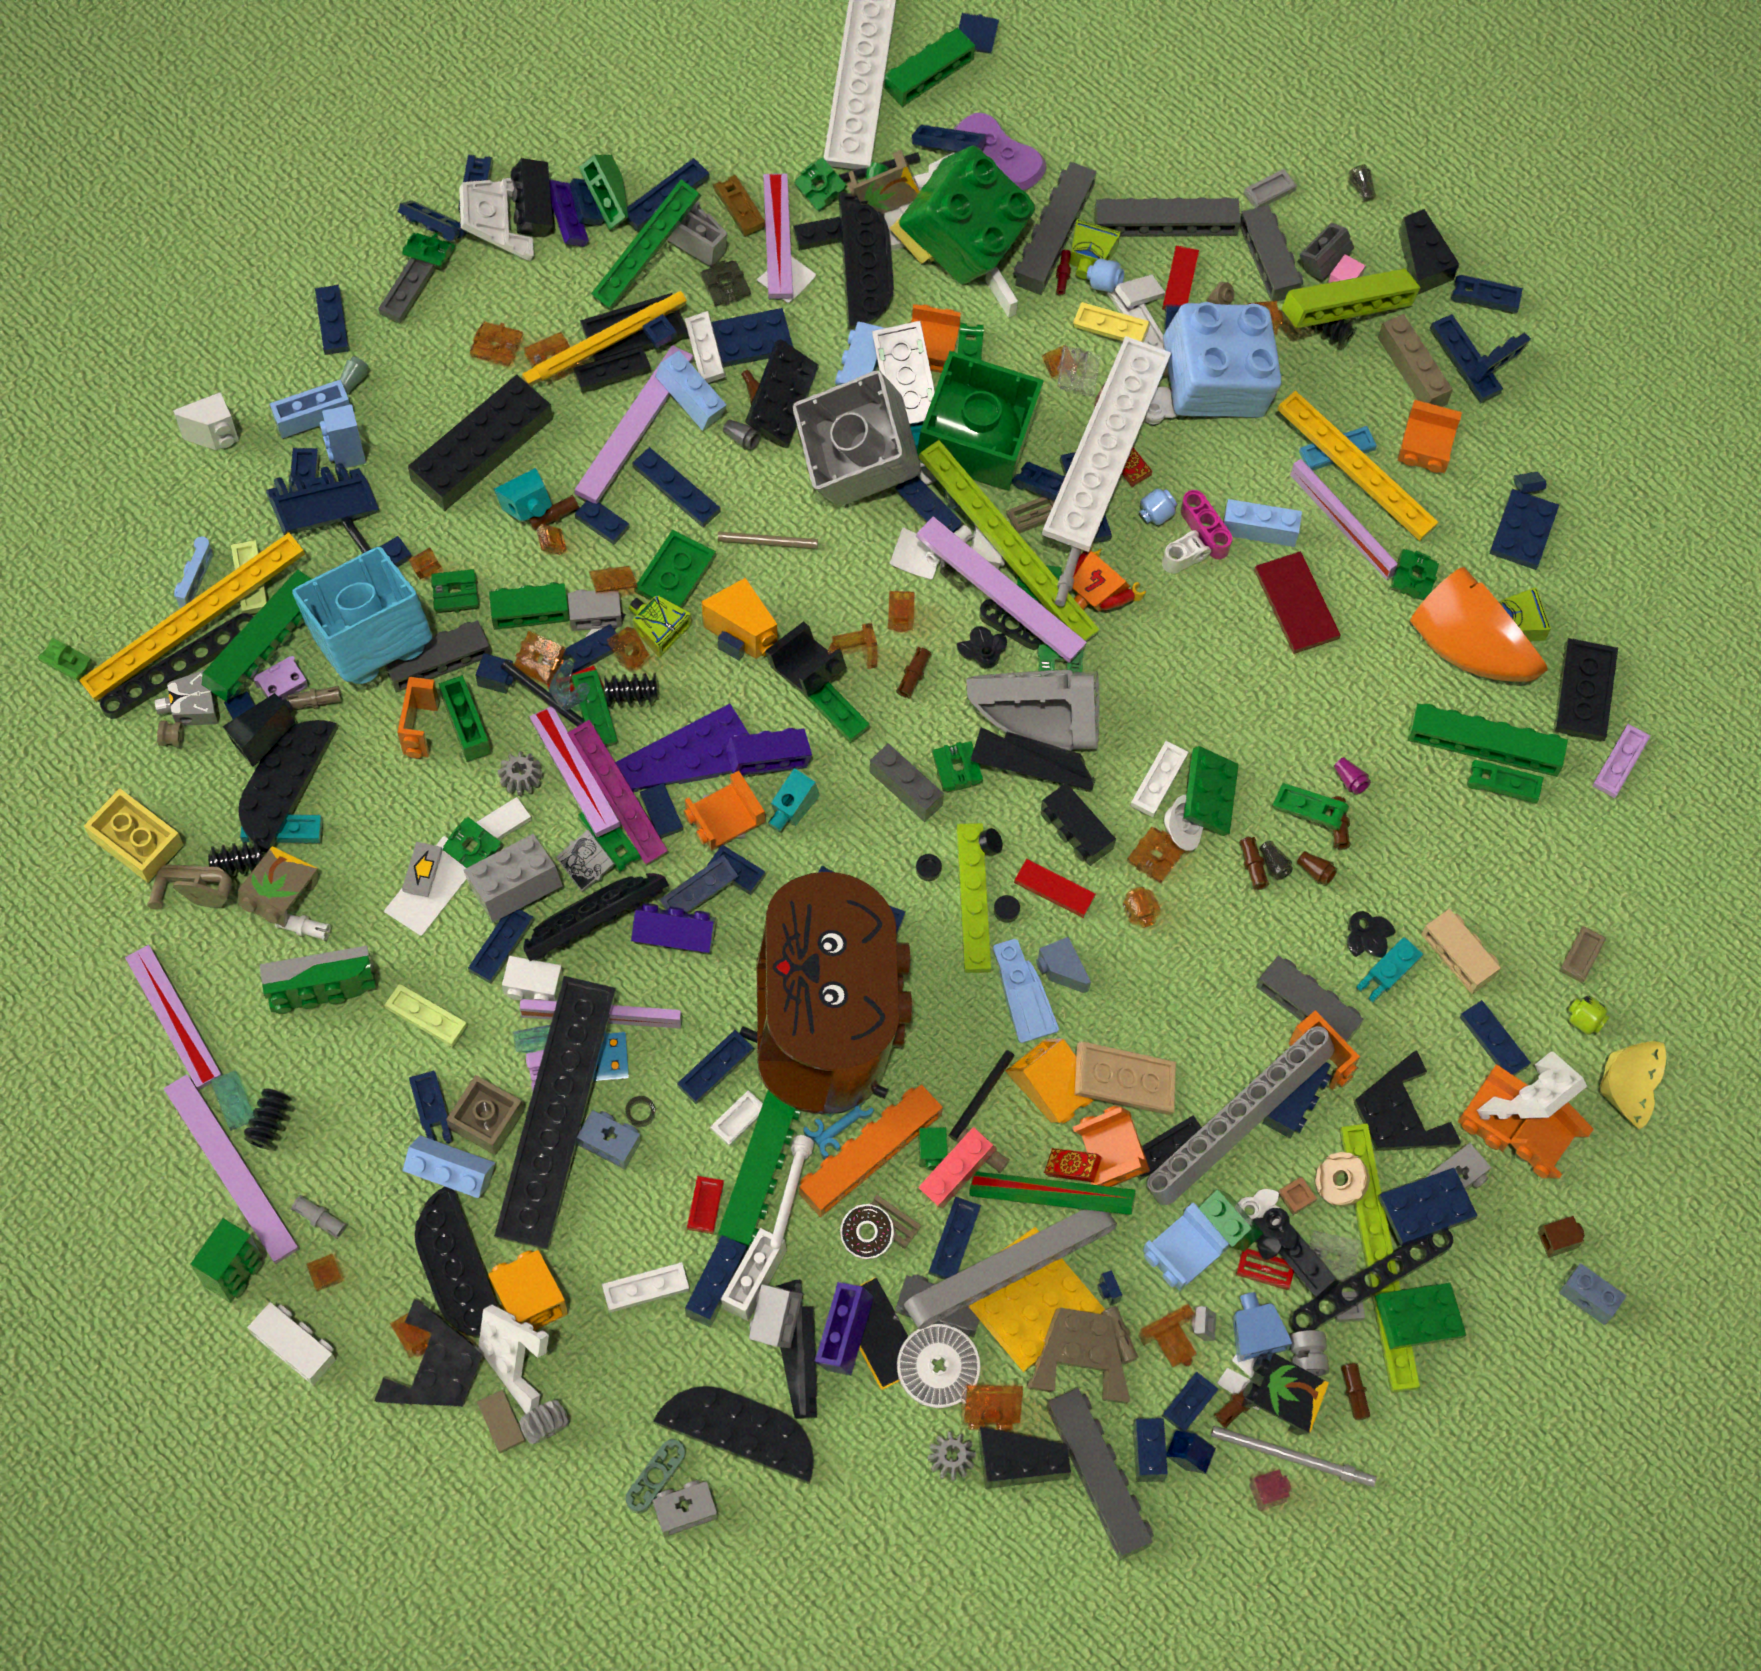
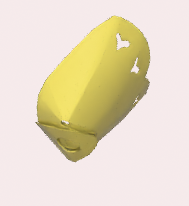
M1656 1041L1644 1042L1612 1052L1605 1066V1072L1600 1084V1093L1638 1129H1642L1648 1123L1654 1110L1653 1090L1661 1082L1666 1064L1664 1043ZM1656 1049H1658V1059H1656L1652 1055V1053H1654ZM1656 1069V1071L1653 1073V1078L1650 1079V1074L1648 1073V1071ZM1644 1099H1646V1102L1644 1103L1645 1109H1644L1643 1106L1639 1103V1102L1643 1101ZM1634 1116H1641V1118L1638 1119V1123H1636Z

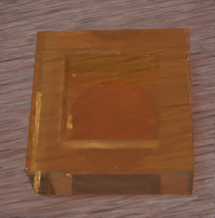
M1066 345L1042 355L1052 378L1075 367Z
M542 524L536 529L542 551L558 555L566 551L560 528Z
M430 547L409 559L419 580L442 568Z
M333 1254L306 1264L316 1291L343 1281Z

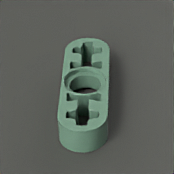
M668 1440L664 1442L627 1491L625 1499L630 1511L637 1514L646 1512L653 1504L652 1500L657 1498L656 1495L664 1489L685 1459V1449L679 1441ZM676 1447L678 1448L677 1454L679 1458L672 1457L667 1466L671 1469L667 1471L666 1467L661 1463H657V1461L660 1459L664 1463L668 1457L666 1450H673ZM653 1469H659L664 1474L663 1480L658 1484H652L647 1479L648 1473ZM644 1482L645 1486L654 1492L651 1494L647 1490L643 1496L645 1504L638 1503L634 1506L632 1496L634 1494L639 1496L642 1493L644 1487L640 1484Z

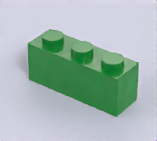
M551 582L543 586L525 585L516 589L499 588L495 591H489L494 630L569 622L565 583Z
M463 675L438 683L442 700L466 762L491 754L487 736Z

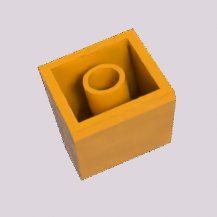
M746 578L702 601L703 626L717 636L722 631H725L743 641L744 652L755 659L762 655L766 656L765 650L777 642V623Z
M1063 1038L1044 1039L1005 1070L1009 1077L1052 1123H1066L1074 1117L1076 1109L1080 1106L1085 1107L1094 1101L1092 1098L1075 1095L1076 1055Z
M539 1250L523 1252L517 1257L518 1260L509 1264L506 1262L498 1264L492 1269L491 1273H488L490 1282L504 1311L515 1316L514 1321L520 1324L527 1322L533 1325V1331L568 1315L565 1300Z

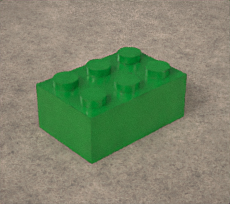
M222 1218L190 1265L205 1288L232 1303L235 1297L239 1298L246 1288L245 1283L250 1275H255L262 1266L261 1260L263 1257L249 1233Z

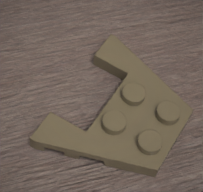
M1065 1308L1056 1309L1044 1340L1046 1342L1041 1356L1037 1358L1036 1370L1033 1378L1029 1380L1027 1389L1045 1392L1055 1391L1056 1365L1060 1364L1103 1371L1102 1400L1122 1404L1129 1403V1392L1111 1317Z

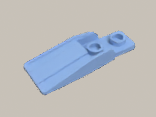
M1012 939L994 945L993 952L1000 968L1001 983L1018 1041L1025 1043L1057 1033L1059 1027L1041 980L1029 960L1025 961L1018 940Z

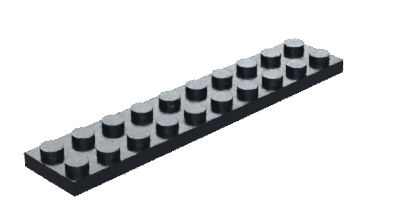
M567 976L563 977L497 1223L495 1238L544 1250L549 1249L577 1143V1135L581 1128L617 991L614 987Z

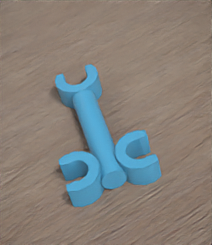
M865 1101L855 1106L852 1111L826 1130H824L823 1123L818 1118L814 1122L818 1127V1131L811 1132L807 1127L803 1128L804 1135L814 1140L815 1144L820 1147V1155L823 1159L829 1157V1154L825 1151L826 1147L832 1146L837 1152L840 1150L838 1141L833 1139L834 1136L859 1118L868 1119L873 1115V1108L867 1111L860 1110L859 1107Z

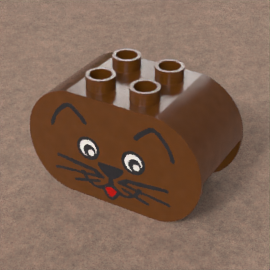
M818 872L797 877L784 884L773 895L766 911V920L756 964L758 1071L762 1082L776 1098L791 1107L805 1112L819 1114L842 1112L859 1105L869 1098L882 1080L891 1048L903 1047L905 1024H910L911 991H903V975H908L910 967V945L907 942H896L895 917L884 897L871 885L856 877L836 872Z

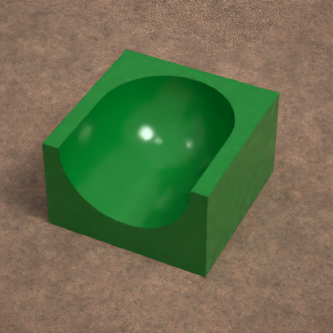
M949 351L920 431L917 448L918 457L922 451L940 440L973 480L1009 491L1037 412L1044 380Z

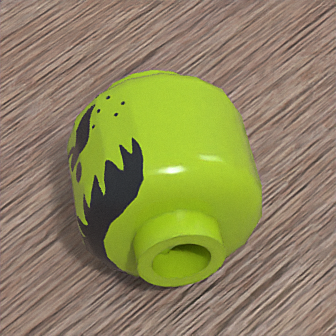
M1585 996L1582 1000L1576 998L1568 1009L1572 1013L1570 1023L1588 1035L1593 1032L1598 1034L1609 1019V1016L1606 1015L1608 1012L1607 1007L1592 996Z

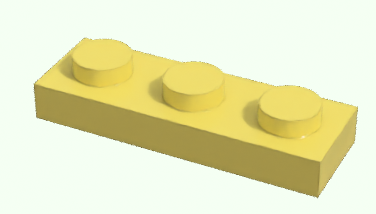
M1081 302L1073 325L1074 328L1124 341L1125 336L1144 342L1150 322Z

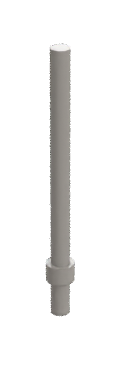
M1074 546L1071 547L1064 574L1060 576L1057 587L1059 590L1055 600V604L1058 606L1065 605L1068 592L1073 588V575L1081 549Z
M1217 1426L1213 1427L1211 1437L1339 1476L1340 1480L1348 1483L1355 1481L1371 1487L1375 1485L1376 1476L1357 1471L1354 1466L1348 1464L1341 1466Z

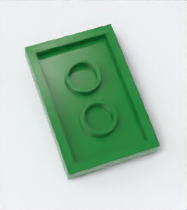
M672 529L635 585L634 591L649 600L654 596H660L682 608L716 557V551Z
M1201 746L1193 748L1183 818L1221 836L1230 834L1239 764Z
M1451 1283L1380 1293L1375 1296L1390 1350L1460 1339L1466 1336Z

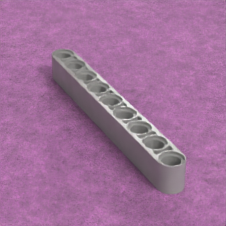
M1316 1026L1309 1029L1150 1175L1147 1185L1157 1203L1168 1205L1174 1202L1334 1054L1333 1042L1325 1028Z
M1082 1210L914 1295L905 1302L904 1307L919 1330L924 1329L1100 1239L1114 1230L1117 1223L1109 1212Z

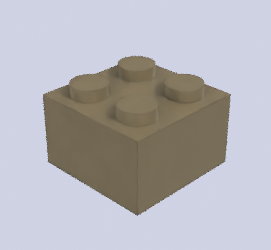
M475 1075L446 1120L449 1130L496 1155L524 1112L522 1100Z

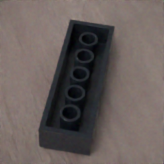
M516 374L408 465L411 481L441 509L446 511L553 420L551 404Z

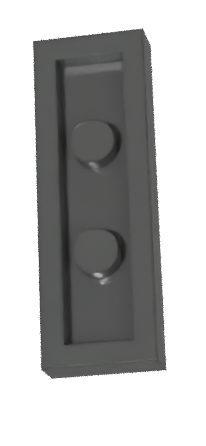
M411 257L378 308L379 314L401 323L435 270V264Z

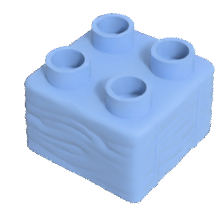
M1210 302L1183 304L1163 335L1165 350L1171 352L1168 362V374L1171 383L1173 407L1176 414L1182 416L1263 417L1281 386L1278 352L1271 314L1267 307L1258 304L1222 305Z

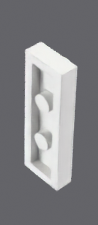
M708 311L685 318L699 374L707 383L725 378L721 355Z
M1165 741L1130 806L1154 817L1189 752Z
M682 1262L602 1284L609 1313L689 1291Z

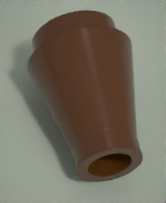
M1304 851L1297 861V864L1318 884L1327 886L1337 873V868L1333 862L1312 855L1307 851Z

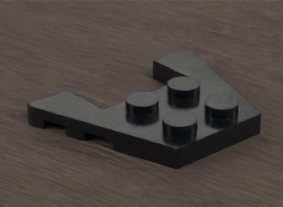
M1417 1050L1412 1052L1354 1101L1363 1124H1368L1371 1142L1376 1151L1410 1150L1411 1148L1421 1147L1435 1149L1445 1146L1456 1148L1461 1145L1452 1122L1426 1131L1403 1083L1424 1076L1427 1073Z
M415 1297L405 1323L431 1332L432 1335L413 1384L410 1386L384 1376L374 1401L378 1403L462 1407L484 1352L459 1331L454 1330L442 1317L424 1305V1302Z

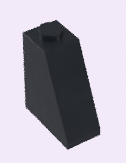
M274 693L222 727L233 745L253 767L295 723L290 714L294 710L286 698L281 700Z

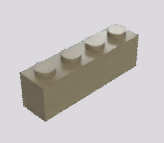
M1402 314L1383 322L1378 339L1417 400L1441 407L1447 405L1453 389L1406 316Z

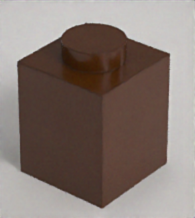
M1574 1216L1544 1225L1538 1232L1548 1258L1578 1249L1584 1242L1583 1238L1585 1237L1581 1224L1576 1223Z

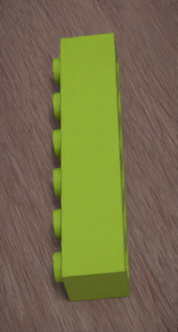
M1404 268L1289 290L1281 309L1295 328H1301L1412 306L1421 287Z

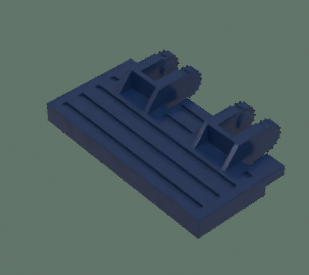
M342 463L336 464L335 473L339 482H335L330 469L327 466L322 467L320 470L322 477L303 481L304 490L297 475L291 474L289 476V484L293 491L291 493L288 492L282 477L275 478V488L267 489L266 494L283 535L376 514L379 508L366 477L362 475L360 468L349 471L350 479Z

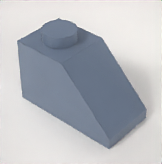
M1069 937L1039 949L1036 963L1042 974L1045 973L1049 981L1082 993L1089 991L1091 981Z

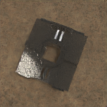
M724 260L712 264L710 268L700 272L701 279L715 307L722 304L729 305L731 301L736 300L738 302L741 301V298L751 295V290L744 278V273L740 270L736 260L729 262ZM727 280V283L722 284L721 281Z

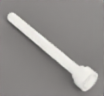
M798 1135L793 1138L791 1151L794 1158L770 1243L773 1249L781 1247L803 1163L813 1151L814 1141L807 1136Z

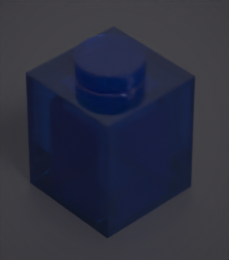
M1176 1430L1166 1456L1186 1471L1206 1474L1216 1448L1196 1433Z

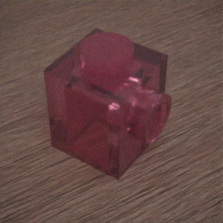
M1280 1469L1255 1477L1249 1484L1259 1511L1283 1504L1290 1497V1482L1287 1476H1282Z

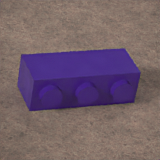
M787 728L776 732L762 731L758 734L750 735L740 733L730 738L726 748L732 774L740 771L742 775L807 768L812 756L805 728Z
M643 903L642 906H638L635 910L631 941L710 953L713 946L716 917H710L711 913L705 911H695V914L684 913V909L678 907H669L668 910L658 909L656 904Z
M837 1283L815 1362L826 1371L852 1375L874 1298L862 1286Z

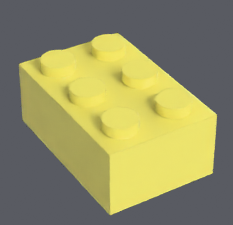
M120 788L84 825L91 840L147 883L183 846L177 831Z

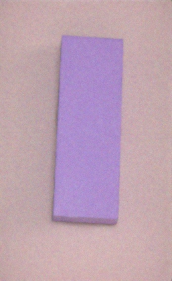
M1628 724L1595 780L1593 787L1616 798L1647 744L1650 735Z

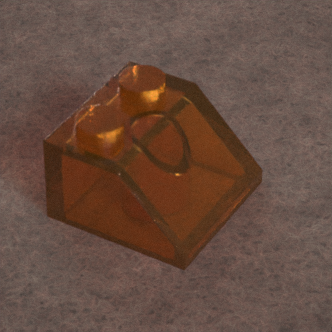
M967 1385L961 1391V1425H968V1430H979L980 1426L985 1427V1425L996 1426V1430L1001 1431L1013 1430V1426H1017L1020 1423L1023 1386Z

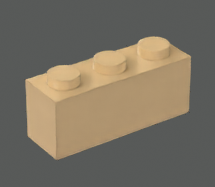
M1450 908L1425 926L1421 936L1471 994L1497 976L1501 969L1497 958L1483 948L1479 937L1474 933L1471 934L1465 927L1463 919L1458 914H1454Z

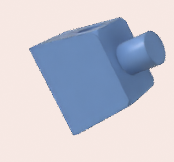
M1255 1292L1240 1296L1244 1310L1235 1312L1233 1316L1238 1362L1260 1357L1264 1354L1288 1351L1292 1341L1273 1304L1260 1306Z

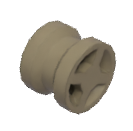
M161 720L157 731L158 745L166 746L167 744H172L174 747L180 748L184 737L183 722L169 724L167 721Z

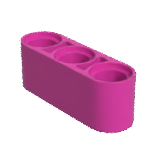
M1198 490L1186 492L1181 505L1182 517L1192 531H1198L1199 538L1203 544L1210 547L1211 553L1209 555L1212 558H1225L1230 551L1232 543L1231 532L1202 492ZM1188 504H1195L1197 507H1191ZM1202 523H1208L1211 526H1205ZM1215 542H1221L1224 545H1218Z

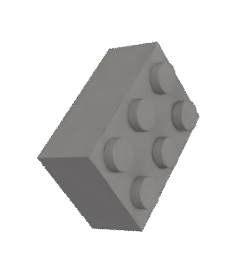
M534 834L464 869L471 891L492 923L562 887L556 866Z

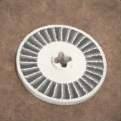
M932 1324L924 1329L914 1331L905 1340L897 1358V1373L903 1389L913 1400L931 1408H947L960 1403L973 1391L980 1374V1359L975 1345L965 1333L955 1327L944 1324ZM939 1359L943 1360L945 1372L942 1370L937 1373L934 1372L932 1360L935 1362L939 1361Z

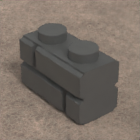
M1330 223L1299 254L1308 275L1323 280L1331 274V271L1337 266L1345 254L1348 255L1354 249L1348 229L1335 223Z

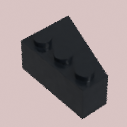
M1422 209L1403 217L1399 237L1403 255L1406 258L1407 271L1421 287L1418 294L1453 281L1460 264L1426 210Z
M979 1427L978 1439L985 1489L1069 1479L1071 1467L1067 1444Z

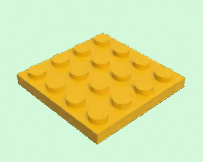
M1036 1227L1032 1228L1003 1250L1038 1233V1229ZM1062 1258L969 1305V1308L1023 1372L1035 1365L1037 1358L1041 1356L1046 1343L1044 1340L1056 1309L1065 1308L1101 1314V1312L1106 1310Z

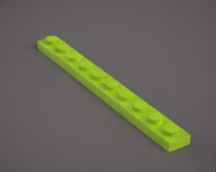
M940 440L922 451L919 455L920 460L1046 609L1085 641L1097 634L1100 629L1069 593L1064 606L1055 604L1059 590L1057 578Z
M1368 1124L1341 1127L1340 1134L1344 1152L1351 1153L1361 1159L1369 1172L1368 1190L1363 1198L1354 1204L1366 1267L1368 1268L1392 1254L1393 1248L1386 1213L1379 1200V1195L1382 1193ZM1395 1261L1388 1262L1389 1271L1393 1274H1398ZM1368 1274L1370 1287H1378L1380 1284L1379 1278L1374 1274ZM1399 1281L1372 1296L1391 1393L1418 1390L1420 1388L1412 1346L1390 1350L1375 1298L1380 1293L1401 1290Z

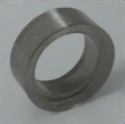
M633 1097L626 1105V1117L633 1126H648L655 1118V1106L648 1097ZM638 1103L646 1104L651 1109L649 1117L642 1121L635 1120L630 1114L632 1107Z

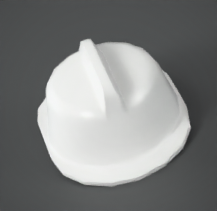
M1182 795L1167 810L1164 823L1173 841L1183 850L1192 851L1197 848L1204 827L1183 818L1186 795Z

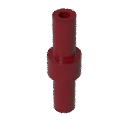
M1067 249L1062 250L1060 265L1057 266L1056 277L1058 278L1056 293L1059 295L1066 293L1067 280L1071 275V267L1069 266L1071 251Z

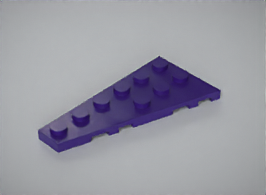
M729 703L616 761V764L633 792H639V789L654 787L662 783L664 785L677 782L683 784L716 778L721 774L732 773L726 752L730 738L740 733L750 734Z

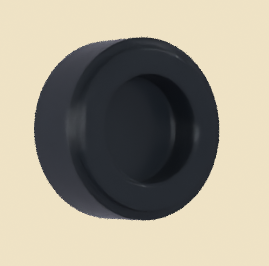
M989 828L982 831L979 835V845L985 854L991 856L1001 852L1003 842L997 830Z
M924 854L918 858L916 874L920 879L934 881L940 876L942 863L937 856Z
M1003 895L996 900L994 915L999 921L1009 923L1018 918L1020 903L1015 897Z

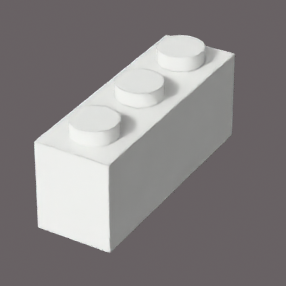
M761 1228L721 1298L724 1310L746 1321H749L756 1308V1296L760 1291L761 1284H769L787 1251L784 1239L779 1249H773L770 1245L773 1234Z
M270 1302L247 1328L256 1339L314 1386L336 1361L331 1353L334 1349L323 1339H320L319 1342L311 1336L313 1331L303 1322L297 1325L291 1320L292 1314L280 1304L276 1307Z

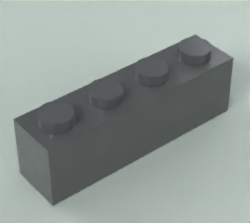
M1269 205L1242 211L1240 229L1271 303L1284 300L1289 290L1301 288L1303 277L1300 271L1297 272L1294 255L1288 251L1286 237L1278 228L1277 216L1275 213H1272Z
M466 622L460 625L459 628L436 634L430 642L424 645L423 652L416 658L410 660L397 659L385 665V669L397 693L407 688L409 677L434 679L481 661L483 653L489 655L491 653L479 622Z
M1279 955L1259 978L1256 986L1257 989L1300 1021H1303L1316 1010L1347 1043L1360 1028L1364 1020L1355 1008L1347 1007L1339 1001L1335 993L1330 990H1324L1312 976L1304 975L1292 961L1283 959Z

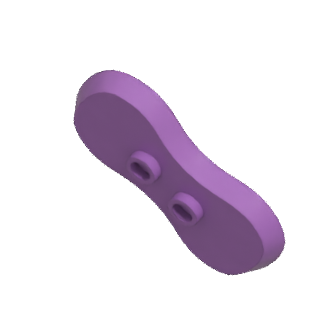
M985 113L971 114L961 120L954 128L955 130L986 134L987 143L982 148V151L992 158L996 165L1021 190L1029 189L1043 177L1046 171V162L1043 156L1034 148L1018 143L1008 137L1001 125L990 115Z

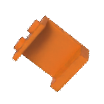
M913 304L911 323L921 322L930 370L942 373L949 351L954 352L961 313L955 312L952 309H938L925 304Z
M1414 400L1397 461L1403 462L1408 466L1426 468L1431 472L1445 473L1450 462V453L1462 412Z
M416 677L408 678L397 733L403 754L411 758L429 757V749L424 731L413 730L417 709L438 711L439 698L435 680Z
M740 771L730 775L731 784L693 804L689 797L685 799L686 809L683 811L690 824L694 823L698 829L696 834L703 845L707 843L711 851L766 822L764 809Z
M1315 1010L1296 1026L1289 1045L1292 1046L1313 1027L1325 1028L1335 1049L1330 1059L1338 1067L1329 1087L1331 1090H1334L1338 1085L1344 1087L1354 1077L1352 1074L1358 1069L1356 1064L1360 1056Z
M1496 1064L1469 1106L1461 1115L1458 1123L1462 1125L1466 1132L1473 1135L1476 1134L1484 1139L1490 1148L1499 1149L1503 1152L1526 1118H1520L1519 1114H1513L1508 1119H1499L1498 1115H1490L1489 1119H1481L1477 1110L1493 1097L1511 1101L1520 1094L1519 1092L1522 1088L1529 1085Z
M1567 1102L1550 1117L1526 1118L1510 1143L1517 1150V1155L1533 1166V1171L1539 1177L1544 1179H1560L1562 1173L1555 1167L1560 1157L1574 1137H1589L1594 1129Z
M1112 1106L1105 1109L1104 1114L1097 1117L1089 1116L1080 1120V1124L1073 1127L1075 1133L1082 1135L1087 1152L1097 1153L1102 1157L1095 1180L1091 1182L1092 1185L1112 1187L1150 1171L1130 1111L1119 1106Z

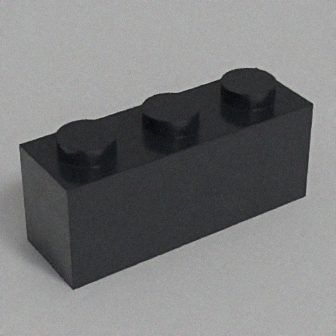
M521 158L511 170V180L514 181L512 201L515 202L516 209L514 212V223L517 224V233L545 237L553 226L548 162Z
M1067 783L1042 800V817L1047 823H1052L1057 828L1060 838L1064 842L1071 844L1076 856L1081 861H1086L1091 866L1114 849L1116 838Z

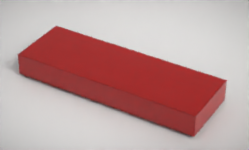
M1176 245L1162 310H1166V304L1183 305L1188 303L1199 250Z
M1029 859L1025 860L1014 880L1015 884L1084 918L1096 896V893Z

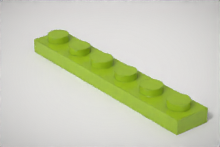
M983 823L957 824L964 973L991 972L985 853L979 845V835L983 831Z

